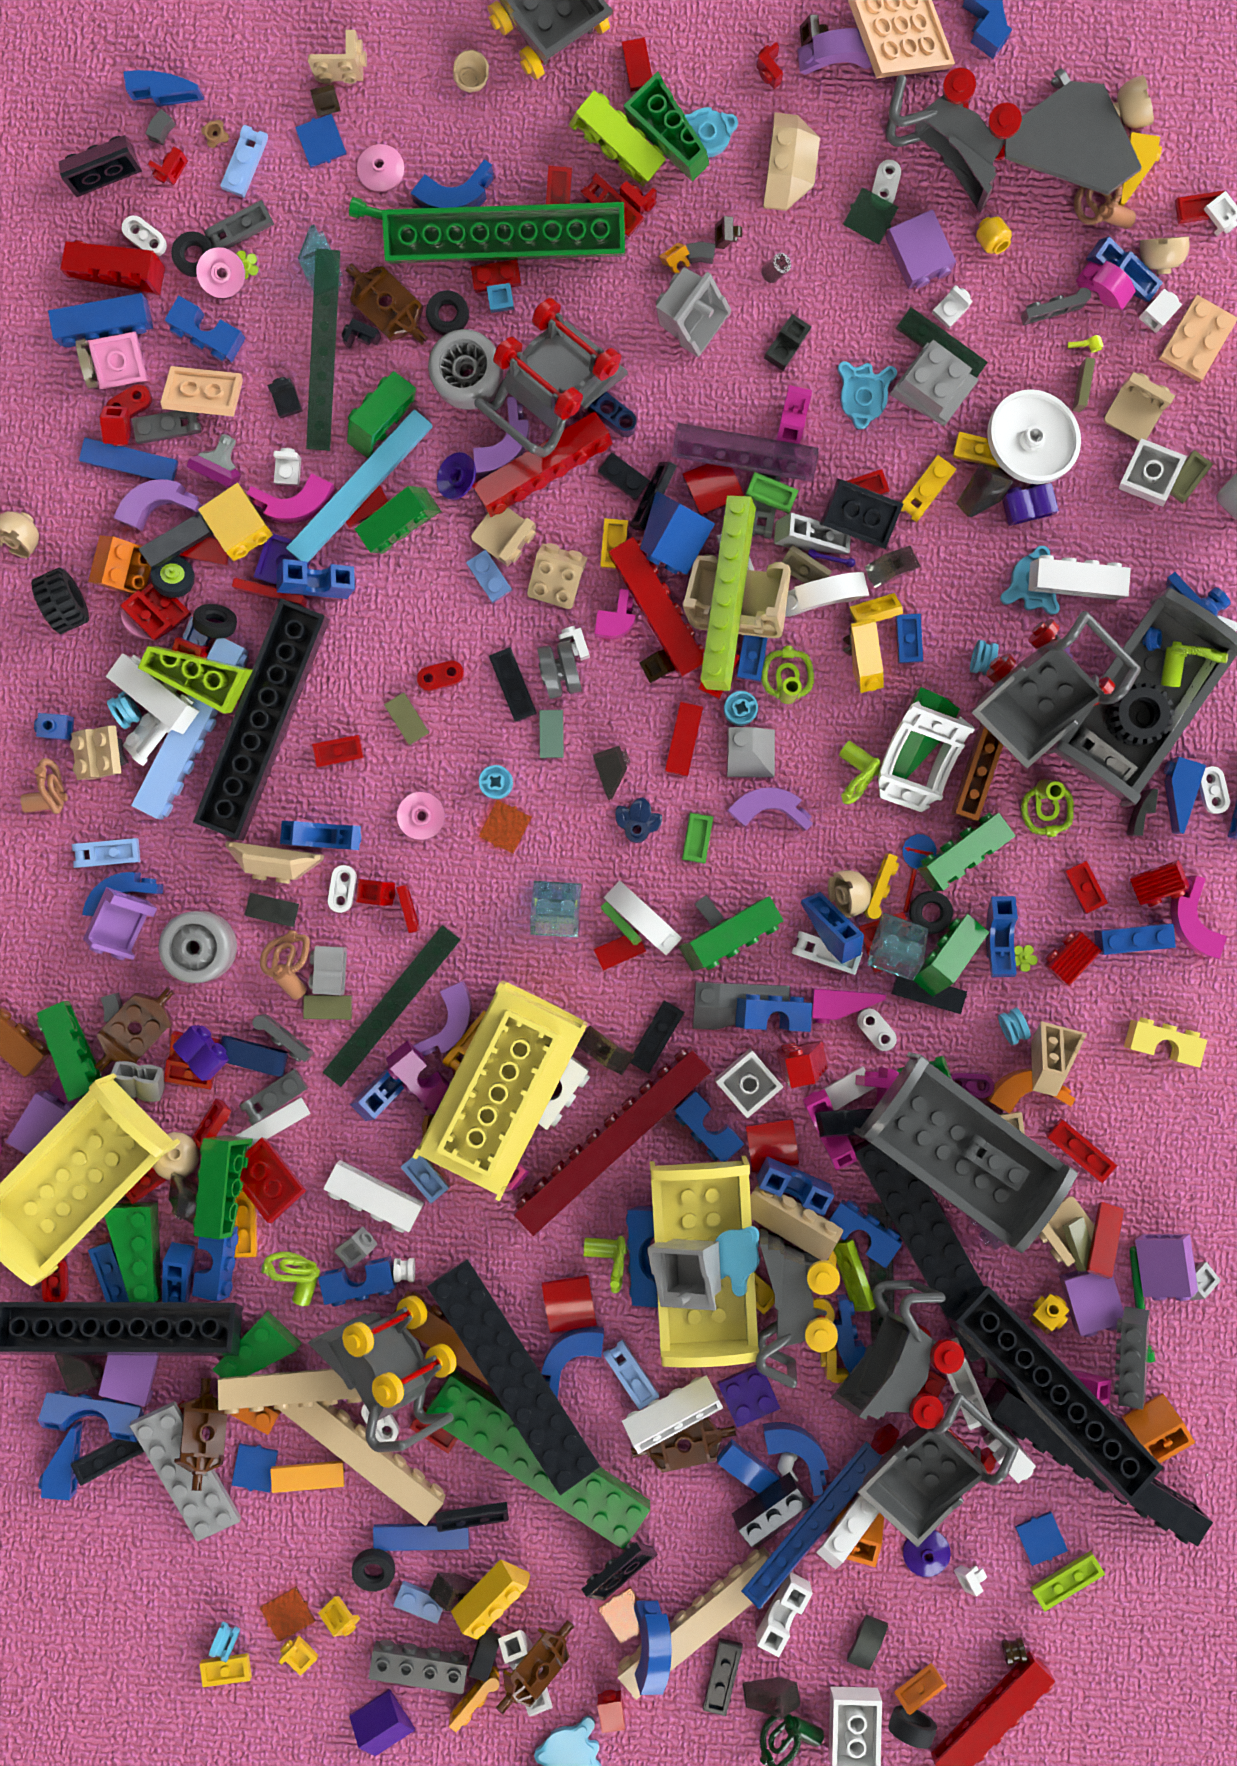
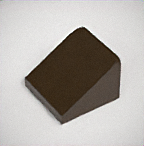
M664 650L657 651L639 662L650 683L675 671Z

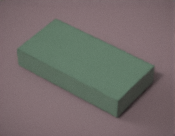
M539 710L540 758H564L563 710Z

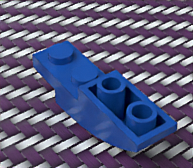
M846 1294L836 1295L839 1319H834L833 1323L838 1333L836 1346L850 1374L864 1356L867 1347L864 1346L862 1340L854 1341V1339H858L856 1324L852 1325L851 1316L855 1315L853 1301H849Z

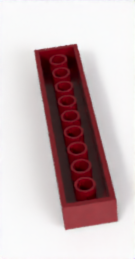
M691 1046L687 1049L682 1047L674 1055L675 1060L670 1065L665 1063L657 1070V1077L653 1081L648 1079L639 1087V1094L635 1097L630 1095L621 1104L622 1109L617 1114L613 1111L604 1119V1126L600 1130L597 1127L594 1128L586 1136V1143L582 1146L577 1144L569 1152L570 1155L565 1162L561 1159L552 1167L551 1175L548 1178L545 1176L541 1177L534 1184L533 1191L530 1194L525 1192L516 1201L514 1216L532 1236L536 1235L712 1072L710 1066Z

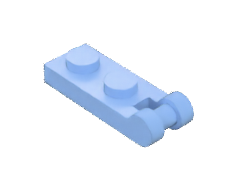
M243 125L239 141L220 185L222 190L245 198L268 140L267 133L262 131L256 132L253 131L252 127ZM250 140L255 142L254 148L248 146Z
M139 838L71 844L72 852H75L74 868L141 862ZM89 850L90 859L85 860L84 851Z
M622 1339L616 1343L617 1346L615 1348L604 1351L603 1355L638 1409L641 1410L650 1402L659 1398V1393L631 1353L626 1342ZM623 1354L626 1360L619 1364L616 1358Z

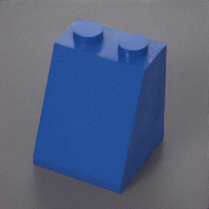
M657 491L640 549L648 554L646 559L659 565L660 562L666 564L664 568L676 575L680 571L687 575L715 523Z

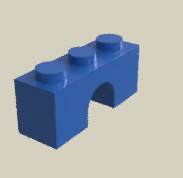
M178 295L164 320L170 327L169 331L179 338H182L184 335L191 339L190 343L200 350H203L204 347L211 351L210 354L219 361L223 362L226 359L232 363L246 339L243 333L221 319L214 329L210 331L200 330V323L205 314L200 307Z
M283 559L276 569L278 593L348 599L355 590L354 566L330 564L326 569L312 570L307 568L306 561Z
M1171 923L1094 930L1095 945L1101 949L1099 953L1101 955L1176 948L1174 924Z
M746 994V998H737L735 1026L743 1029L767 1030L769 1016L773 1012H777L780 1018L779 1029L811 1032L813 1003L805 1002L804 997L790 996V1000H782L783 996L768 995V999H760L758 994Z
M694 1089L674 1107V1111L677 1113L674 1117L683 1127L687 1124L693 1130L690 1134L699 1144L705 1143L709 1148L706 1152L715 1162L718 1159L721 1162H726L744 1145V1142L728 1124L718 1131H709L703 1126V1119L712 1108Z
M768 1156L756 1176L759 1188L779 1197L782 1196L783 1192L796 1197L801 1202L802 1207L813 1210L823 1216L835 1196L830 1183Z
M842 1199L828 1221L835 1223L844 1230L841 1238L844 1240L854 1230L866 1231L871 1237V1244L867 1248L865 1255L886 1268L902 1245L901 1235L890 1227L886 1229L879 1224L880 1220L872 1214L868 1213V1215H865L859 1211L860 1207L851 1200L846 1202Z
M234 1226L232 1237L220 1240L199 1237L198 1249L206 1250L210 1253L213 1265L211 1269L207 1268L195 1272L192 1296L216 1302L230 1297L233 1288L231 1282L232 1273L236 1263L234 1257L235 1248L238 1243V1226Z
M391 1256L368 1261L365 1265L366 1280L359 1283L353 1282L348 1278L345 1267L322 1272L318 1276L324 1305L332 1304V1307L343 1305L346 1303V1300L355 1298V1301H362L369 1298L370 1294L378 1293L379 1296L392 1293V1289H395L397 1283L394 1282V1266Z

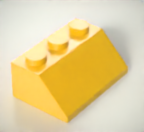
M500 1559L451 1610L462 1634L474 1639L482 1636L491 1624L501 1617L503 1612L527 1588L531 1576L530 1573Z

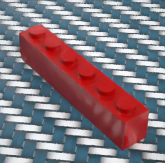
M594 411L564 429L557 446L548 456L539 457L528 451L472 486L490 517L501 514L506 508L516 502L523 501L529 494L543 489L549 482L563 477L569 470L586 463L594 455L606 451L609 446L613 445L609 431ZM548 440L539 444V446L543 447L548 442Z
M633 536L610 550L608 555L681 678L703 664L705 649L701 644L697 645L694 641L693 636H695L692 627L689 623L685 624L680 617L683 615L681 608L677 602L672 603L668 596L671 592L665 582L661 583L656 576L659 573L656 565L652 561L648 562L644 555L646 552L640 549L641 540L636 541Z
M1029 1651L1026 1654L1027 1663L1018 1662L931 1752L935 1766H974L976 1763L981 1762L987 1752L994 1745H998L1001 1742L1003 1735L1010 1728H1014L1027 1711L1035 1707L1037 1700L1052 1689L1056 1681L1050 1670Z

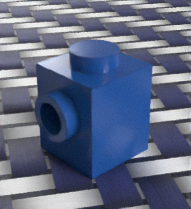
M38 713V718L34 721L36 737L72 740L71 733L73 732L74 717Z

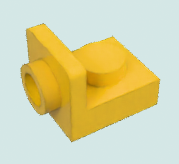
M335 1596L318 1612L333 1637L348 1636L356 1629L355 1624L361 1619L358 1615L350 1613L339 1596Z

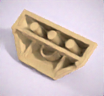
M774 113L763 204L765 209L787 211L814 187L820 137L798 115Z
M226 841L225 843L226 848L244 872L252 874V879L266 880L267 876L276 877L275 882L290 884V879L298 880L322 862L325 856Z

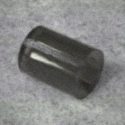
M784 253L776 254L762 267L763 278L769 283L778 281L791 269V260Z

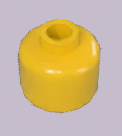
M987 217L979 223L976 239L985 252L1000 254L1009 247L1012 232L1001 217Z

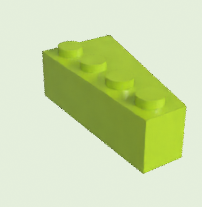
M594 90L576 111L568 126L574 131L577 127L581 129L585 134V140L590 144L598 143L601 146L602 154L608 159L620 161L618 163L619 167L644 187L666 160L662 150L656 145H651L639 128H633L627 122L628 119L624 113L619 110L616 111L604 94L597 93Z
M148 646L138 666V669L224 714L233 712L253 671L252 669L158 646Z

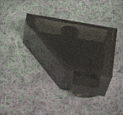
M981 463L956 504L967 517H973L1001 502L1012 485L1013 480L1002 468Z
M907 546L886 553L864 567L869 580L876 588L896 580L921 566L911 546Z
M620 745L593 754V759L608 801L613 800L627 771L626 764L630 763L626 749L621 751Z
M591 1026L587 1028L577 1045L604 1067L620 1075H623L635 1056L622 1045Z
M173 1172L171 1174L169 1201L173 1207L172 1213L179 1220L184 1219L192 1224L196 1216L197 1204L195 1198L199 1185Z
M54 1355L70 1396L95 1387L102 1381L103 1367L100 1363H97L94 1356Z
M437 1573L428 1595L444 1611H451L472 1590L477 1582L456 1573Z
M775 1677L743 1683L746 1708L784 1718L800 1707L797 1682Z

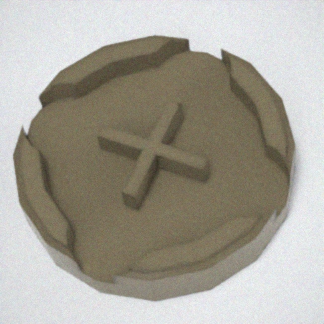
M85 338L76 340V350L85 383L88 389L97 388L98 381H93V378H96L91 353L89 349H85L88 342Z

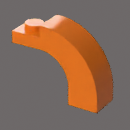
M1032 1068L1019 1069L1006 1074L994 1084V1091L985 1099L1010 1114L1019 1099L1033 1091ZM1062 1085L1057 1096H1053L1070 1107L1076 1100V1098L1070 1095L1071 1090Z

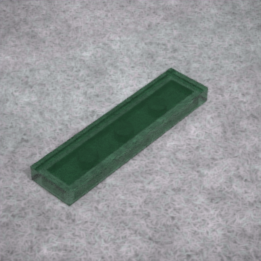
M910 307L896 327L898 331L922 348H924L927 342L930 344L933 340L971 367L970 374L976 378L988 363L912 307Z

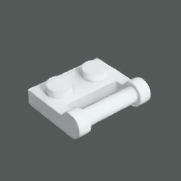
M148 712L141 718L136 729L127 736L123 746L136 762L144 766L152 750L166 733L169 734L172 729Z

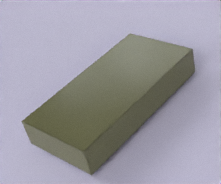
M1086 357L1080 364L1072 411L1081 412L1088 405L1095 365L1094 358Z
M1193 450L1185 460L1170 495L1183 504L1212 467L1213 463Z
M404 692L384 704L409 745L430 733Z
M304 995L303 1019L351 1020L353 995Z
M1076 1217L1062 1227L1072 1257L1075 1259L1074 1263L1077 1271H1085L1088 1264L1091 1239L1084 1218Z

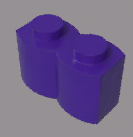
M1052 483L1031 484L1030 489L1022 490L1021 487H1015L1007 490L1008 494L1002 498L1009 526L1052 516L1059 511Z
M202 1025L190 1026L172 1045L176 1053L202 1081L211 1080L229 1060L226 1055V1049L221 1044L214 1043L211 1032Z

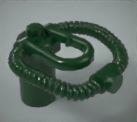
M785 1711L776 1712L765 1721L760 1733V1761L765 1766H787L798 1754L801 1741L818 1747L823 1742L824 1731L821 1727L797 1716H792ZM784 1719L770 1734L768 1739L769 1749H767L766 1737L771 1725L776 1720ZM785 1729L788 1737L782 1740L779 1748H775V1737ZM793 1740L794 1745L790 1753L776 1765L771 1752L781 1754Z

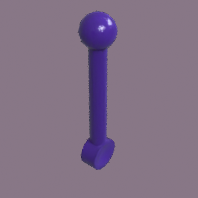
M810 549L807 553L813 559L820 558L846 564L850 568L854 567L856 563L853 558L847 560L819 554L813 549Z

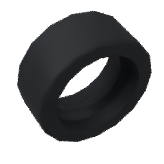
M486 1630L479 1637L468 1676L487 1681L498 1650L500 1634Z
M902 1705L894 1708L888 1724L889 1731L897 1739L921 1749L931 1747L937 1731L936 1723L928 1715L919 1710L909 1715Z

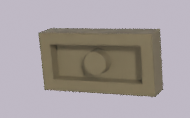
M794 545L791 546L782 560V563L790 566L791 575L804 584L827 578L832 573L831 570Z

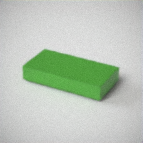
M754 472L745 496H750L758 502L789 514L799 490Z
M689 814L682 860L706 863L713 816Z
M607 901L601 906L603 912L634 945L642 941L640 936Z

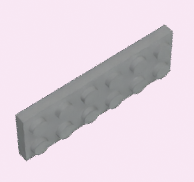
M174 1401L132 1420L130 1428L196 1541H200L239 1523L241 1515L214 1469L208 1471L206 1475H202V1491H191L192 1472L187 1471L174 1462L175 1458L180 1457L183 1414Z

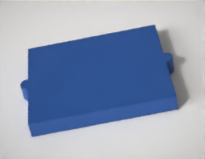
M332 113L318 119L312 118L310 122L295 127L310 168L325 162L331 163V160L347 154Z
M240 1443L231 1485L247 1488L249 1491L258 1490L270 1493L272 1487L271 1467L276 1466L278 1450L263 1448L260 1444L253 1446Z
M1051 1511L1038 1517L1032 1516L1031 1520L1015 1526L1032 1566L1046 1560L1052 1561L1053 1557L1068 1551Z

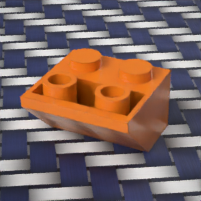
M100 535L88 582L132 595L137 590L141 592L147 587L151 567L139 551V548L142 546L114 536Z
M1163 1393L1145 1402L1143 1409L1135 1408L1121 1416L1131 1434L1159 1463L1195 1444L1186 1425Z
M852 1501L846 1505L832 1522L829 1534L851 1506ZM880 1512L846 1558L847 1560L876 1567L882 1546L884 1516Z

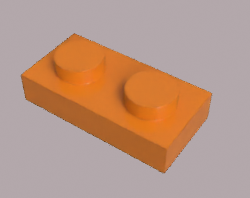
M264 1406L263 1411L249 1412V1408H239V1413L230 1415L269 1435L281 1411L274 1410L272 1406Z
M930 1663L894 1693L907 1714L911 1715L948 1685L935 1665Z

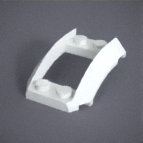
M919 701L913 703L898 726L885 754L878 776L880 798L919 812L930 808L929 804L934 801H941L949 774L965 746V740L970 733L974 732V727L962 717L956 719L923 707ZM911 730L944 742L936 757L926 786L892 775L898 755Z

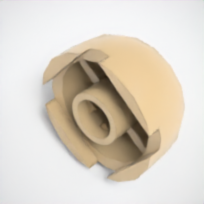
M1144 75L1127 81L1117 93V102L1113 103L1123 124L1129 128H1142L1152 125L1154 122L1151 98L1146 90L1148 85Z
M1189 236L1140 240V258L1149 269H1156V274L1171 273V268L1180 266L1186 260L1190 247Z
M7 511L0 514V546L5 543L11 547L9 549L10 553L22 558H29L35 551L39 541V532L33 523V518L24 512Z
M842 870L834 872V876L829 877L828 880L830 902L835 900L837 909L847 918L855 917L864 912L871 900V884L856 871Z
M171 1132L167 1135L173 1141L178 1139L180 1143L173 1150L165 1153L153 1168L159 1176L167 1180H180L190 1175L196 1168L199 1161V1150L192 1137L180 1132Z

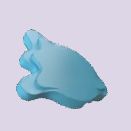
M704 107L685 115L707 150L708 158L714 157L726 149L732 133L738 126V119L735 115L723 112L720 114L712 110L711 107Z
M846 361L838 365L837 371L843 383L840 393L841 407L852 420L855 428L860 430L867 428L869 423L879 417L884 411L888 401V387L897 376L895 367L888 366L879 374H874L873 367L869 363L857 368Z
M1038 546L1031 554L1017 562L1011 574V584L1000 596V601L1004 605H1009L1021 598L1024 600V608L1028 611L1041 607L1049 615H1055L1059 612L1060 606L1056 600V594L1028 591L1030 562L1038 559L1041 555H1050V550L1046 546Z
M754 1226L738 1230L729 1229L721 1233L715 1240L719 1241L721 1279L729 1276L731 1278L732 1291L739 1297L746 1294L748 1277L756 1270L761 1259L757 1249L759 1247L760 1233Z
M588 1715L574 1726H562L551 1731L546 1741L535 1750L534 1758L536 1762L543 1766H602L596 1759L599 1751L598 1741L588 1739L595 1727L594 1718Z

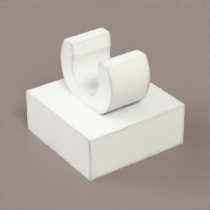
M960 1565L954 1570L965 1592L974 1596H978L983 1592L980 1582L987 1578L983 1568L978 1570L977 1566H973L969 1569Z

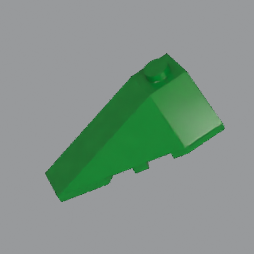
M922 687L915 691L908 707L909 710L913 703L919 701L921 706L953 718L957 717L960 708L943 696ZM911 730L898 755L892 775L907 779L941 741Z

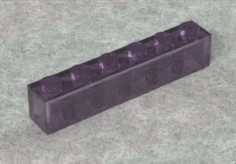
M677 423L671 457L813 482L819 448Z

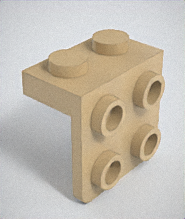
M346 30V54L308 55V63L315 80L320 83L331 84L333 81H343L353 84L357 81H363V67H367V53L363 51L362 39H358L356 30Z
M1133 372L1123 383L1104 417V422L1137 442H1140L1141 438L1147 440L1163 410L1172 403L1175 395L1170 393L1167 387L1156 385L1149 381L1146 375Z
M506 508L503 513L496 514L493 517L487 514L471 538L473 542L484 550L486 549L488 553L508 567L511 562L515 563L518 560L525 543L529 544L536 535V526L529 518L524 520L510 508Z
M552 543L542 544L536 555L527 592L528 596L571 609L574 605L581 574L586 566L588 557L583 556L578 551L560 549L558 545Z
M1068 1196L1063 1200L1053 1217L1038 1235L1044 1244L1048 1242L1052 1250L1049 1252L1058 1263L1062 1261L1067 1266L1074 1263L1075 1259L1071 1255L1062 1226L1076 1217H1083L1091 1240L1095 1226L1072 1196Z

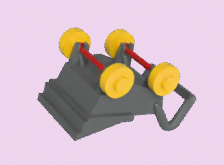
M496 0L488 5L490 14L488 18L495 30L498 29L503 35L508 34L513 30L512 20L519 33L530 45L519 51L520 65L527 75L530 74L535 80L545 74L542 63L546 65L549 58L587 32L590 34L593 32V28L600 35L609 30L610 24L608 19L613 14V10L604 0H500L501 4Z
M760 1228V1247L775 1294L777 1320L758 1334V1347L760 1351L756 1356V1367L761 1374L790 1388H795L797 1386L796 1360L778 1350L785 1346L801 1343L802 1341H806L808 1346L816 1352L830 1351L836 1345L838 1333L833 1323L835 1318L834 1308L828 1300L813 1298L811 1293L814 1291L820 1295H828L833 1293L839 1286L840 1276L836 1267V1254L833 1250L827 1261L820 1260L808 1252L784 1244L783 1237L776 1233H768V1228ZM777 1332V1339L766 1345V1339ZM770 1357L786 1365L787 1375L769 1367L766 1364V1359Z
M412 1295L402 1299L397 1305V1312L391 1315L381 1317L376 1312L369 1315L364 1313L308 1342L343 1379L349 1390L356 1388L370 1412L365 1437L369 1447L375 1452L403 1451L447 1425L454 1418L450 1412L426 1414L423 1410L425 1389L432 1380V1377L443 1378L451 1374L456 1368V1357L449 1346L437 1344L427 1351L424 1359L418 1341L406 1329H415L423 1325L427 1319L426 1306L417 1296ZM414 1401L413 1411L416 1418L423 1424H431L405 1441L379 1442L375 1435L379 1420Z

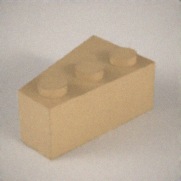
M1040 1022L1031 1040L1033 1091L1057 1096L1087 1033Z

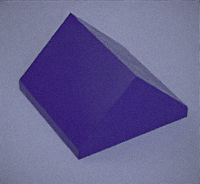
M390 1689L349 1716L358 1748L373 1756H377L415 1731L414 1725Z

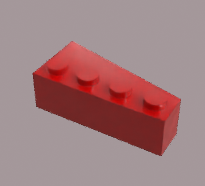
M75 240L74 242L65 241L60 270L67 278L160 295L165 266L153 250L88 244Z
M823 1040L797 1045L795 1042L781 1045L782 1049L776 1050L781 1076L790 1088L816 1084L820 1079L819 1077L823 1075L822 1073H825L828 1069Z

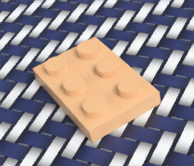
M1196 295L1160 355L1159 360L1200 383L1235 325L1237 317Z
M171 366L161 399L162 409L234 417L243 382L242 374Z

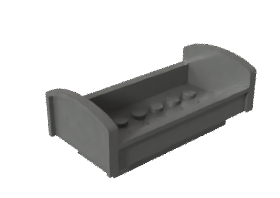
M1167 588L1153 597L1150 601L1151 608L1122 647L1141 668L1133 684L1151 683V686L1157 685L1161 687L1159 691H1165L1168 694L1165 698L1167 701L1172 700L1173 704L1169 705L1170 710H1174L1207 658L1205 656H1197V654H1187L1184 660L1180 687L1161 685L1166 648L1171 647L1173 641L1182 642V645L1204 646L1216 649L1222 653H1228L1227 663L1216 662L1174 730L1168 731L1167 734L1162 735V738L1157 741L1140 746L1123 744V740L1118 741L1115 739L1116 734H1111L1108 730L1112 728L1111 725H1106L1105 719L1109 718L1105 711L1107 708H1110V705L1099 703L1076 718L1078 721L1077 726L1067 732L1045 752L1048 755L1052 753L1057 754L1122 800L1119 803L1122 807L1137 804L1141 798L1140 792L1237 656V632L1208 610L1171 588ZM1149 627H1155L1162 631V645L1160 648H1155L1154 651H1148L1147 646L1143 645V636ZM1116 656L1101 679L1109 677L1116 684L1112 691L1113 693L1119 688L1130 669ZM1140 701L1132 702L1129 707L1131 722L1136 727L1142 729L1148 725L1150 712L1144 703ZM1083 726H1086L1138 767L1126 782L1069 745V742L1072 739L1075 740L1081 733L1080 729ZM1088 739L1083 744V747L1088 750L1093 742Z
M908 1052L906 1055L909 1058L907 1064L860 1129L855 1127L853 1132L869 1141L998 1237L999 1241L1023 1253L1053 1217L1072 1187L1078 1172L1072 1167L1063 1164L931 1065L924 1056ZM973 1134L980 1136L986 1142L1031 1171L1018 1192L961 1155L964 1148L967 1149L972 1141L970 1139ZM980 1147L976 1155L980 1157L984 1149Z

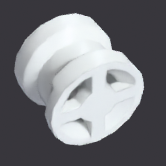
M398 1258L394 1259L393 1276L395 1283L401 1280L415 1281L414 1258H409L407 1261H402Z

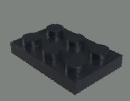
M837 478L820 525L886 549L903 503Z
M639 1542L628 1544L623 1549L624 1553L609 1560L605 1564V1569L602 1572L589 1577L586 1581L587 1584L581 1590L587 1598L606 1600L658 1555L652 1546Z

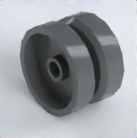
M570 640L557 644L559 655L557 659L554 658L553 650L549 645L537 648L540 663H538L543 684L546 685L549 699L562 696L563 691L560 681L564 680L567 691L570 694L582 692Z

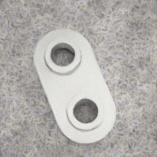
M894 160L883 161L877 169L870 198L872 205L876 209L886 210L892 206L895 200L901 176V167ZM891 169L893 174H887L885 170ZM880 192H886L888 196L882 197Z
M133 215L123 221V234L138 248L153 250L157 257L166 251L167 243L165 238L142 218ZM135 228H140L137 234H133ZM157 242L158 246L156 248H152V244Z
M1206 767L1199 787L1204 808L1212 814L1223 813L1230 805L1224 774L1218 767ZM1207 775H1211V776H1212V782H1211V783H1208V782H1207V780H1206ZM1213 798L1218 800L1217 806L1212 804Z
M338 866L332 873L328 905L333 911L338 913L348 911L353 904L357 874L350 866ZM343 873L349 875V879L346 882L341 879ZM340 896L345 898L343 905H339L337 902Z
M865 1008L858 1013L856 1019L858 1027L877 1049L888 1051L895 1046L897 1041L895 1032L876 1010ZM872 1016L874 1019L871 1025L866 1024V1018ZM883 1035H888L889 1040L887 1043L881 1042Z
M364 1404L361 1414L367 1424L370 1412ZM389 1414L377 1422L375 1435L379 1442L395 1441L399 1433V1426L393 1415ZM389 1426L391 1428V1432H385L383 1430V1427Z

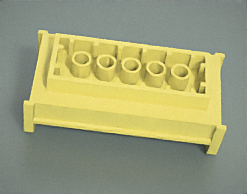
M506 981L499 982L495 990L496 993L420 1145L412 1157L417 1160L421 1156L497 1194L495 1199L500 1201L588 1025V1022Z
M114 1073L95 1080L89 1086V1092L0 1183V1262L30 1286H34L53 1274L58 1268L57 1264L165 1153L173 1150L180 1143L178 1139L173 1141L114 1081L117 1077Z
M741 1156V1161L655 1166V1161H650L655 1243L668 1242L672 1239L715 1241L721 1233L729 1229L738 1230L752 1226L749 1183L750 1164L746 1156ZM754 1272L748 1277L746 1294L740 1297L733 1293L729 1276L721 1279V1291L715 1295L717 1308L715 1311L660 1307L658 1297L660 1355L663 1367H716L756 1362V1356L760 1350L758 1347Z

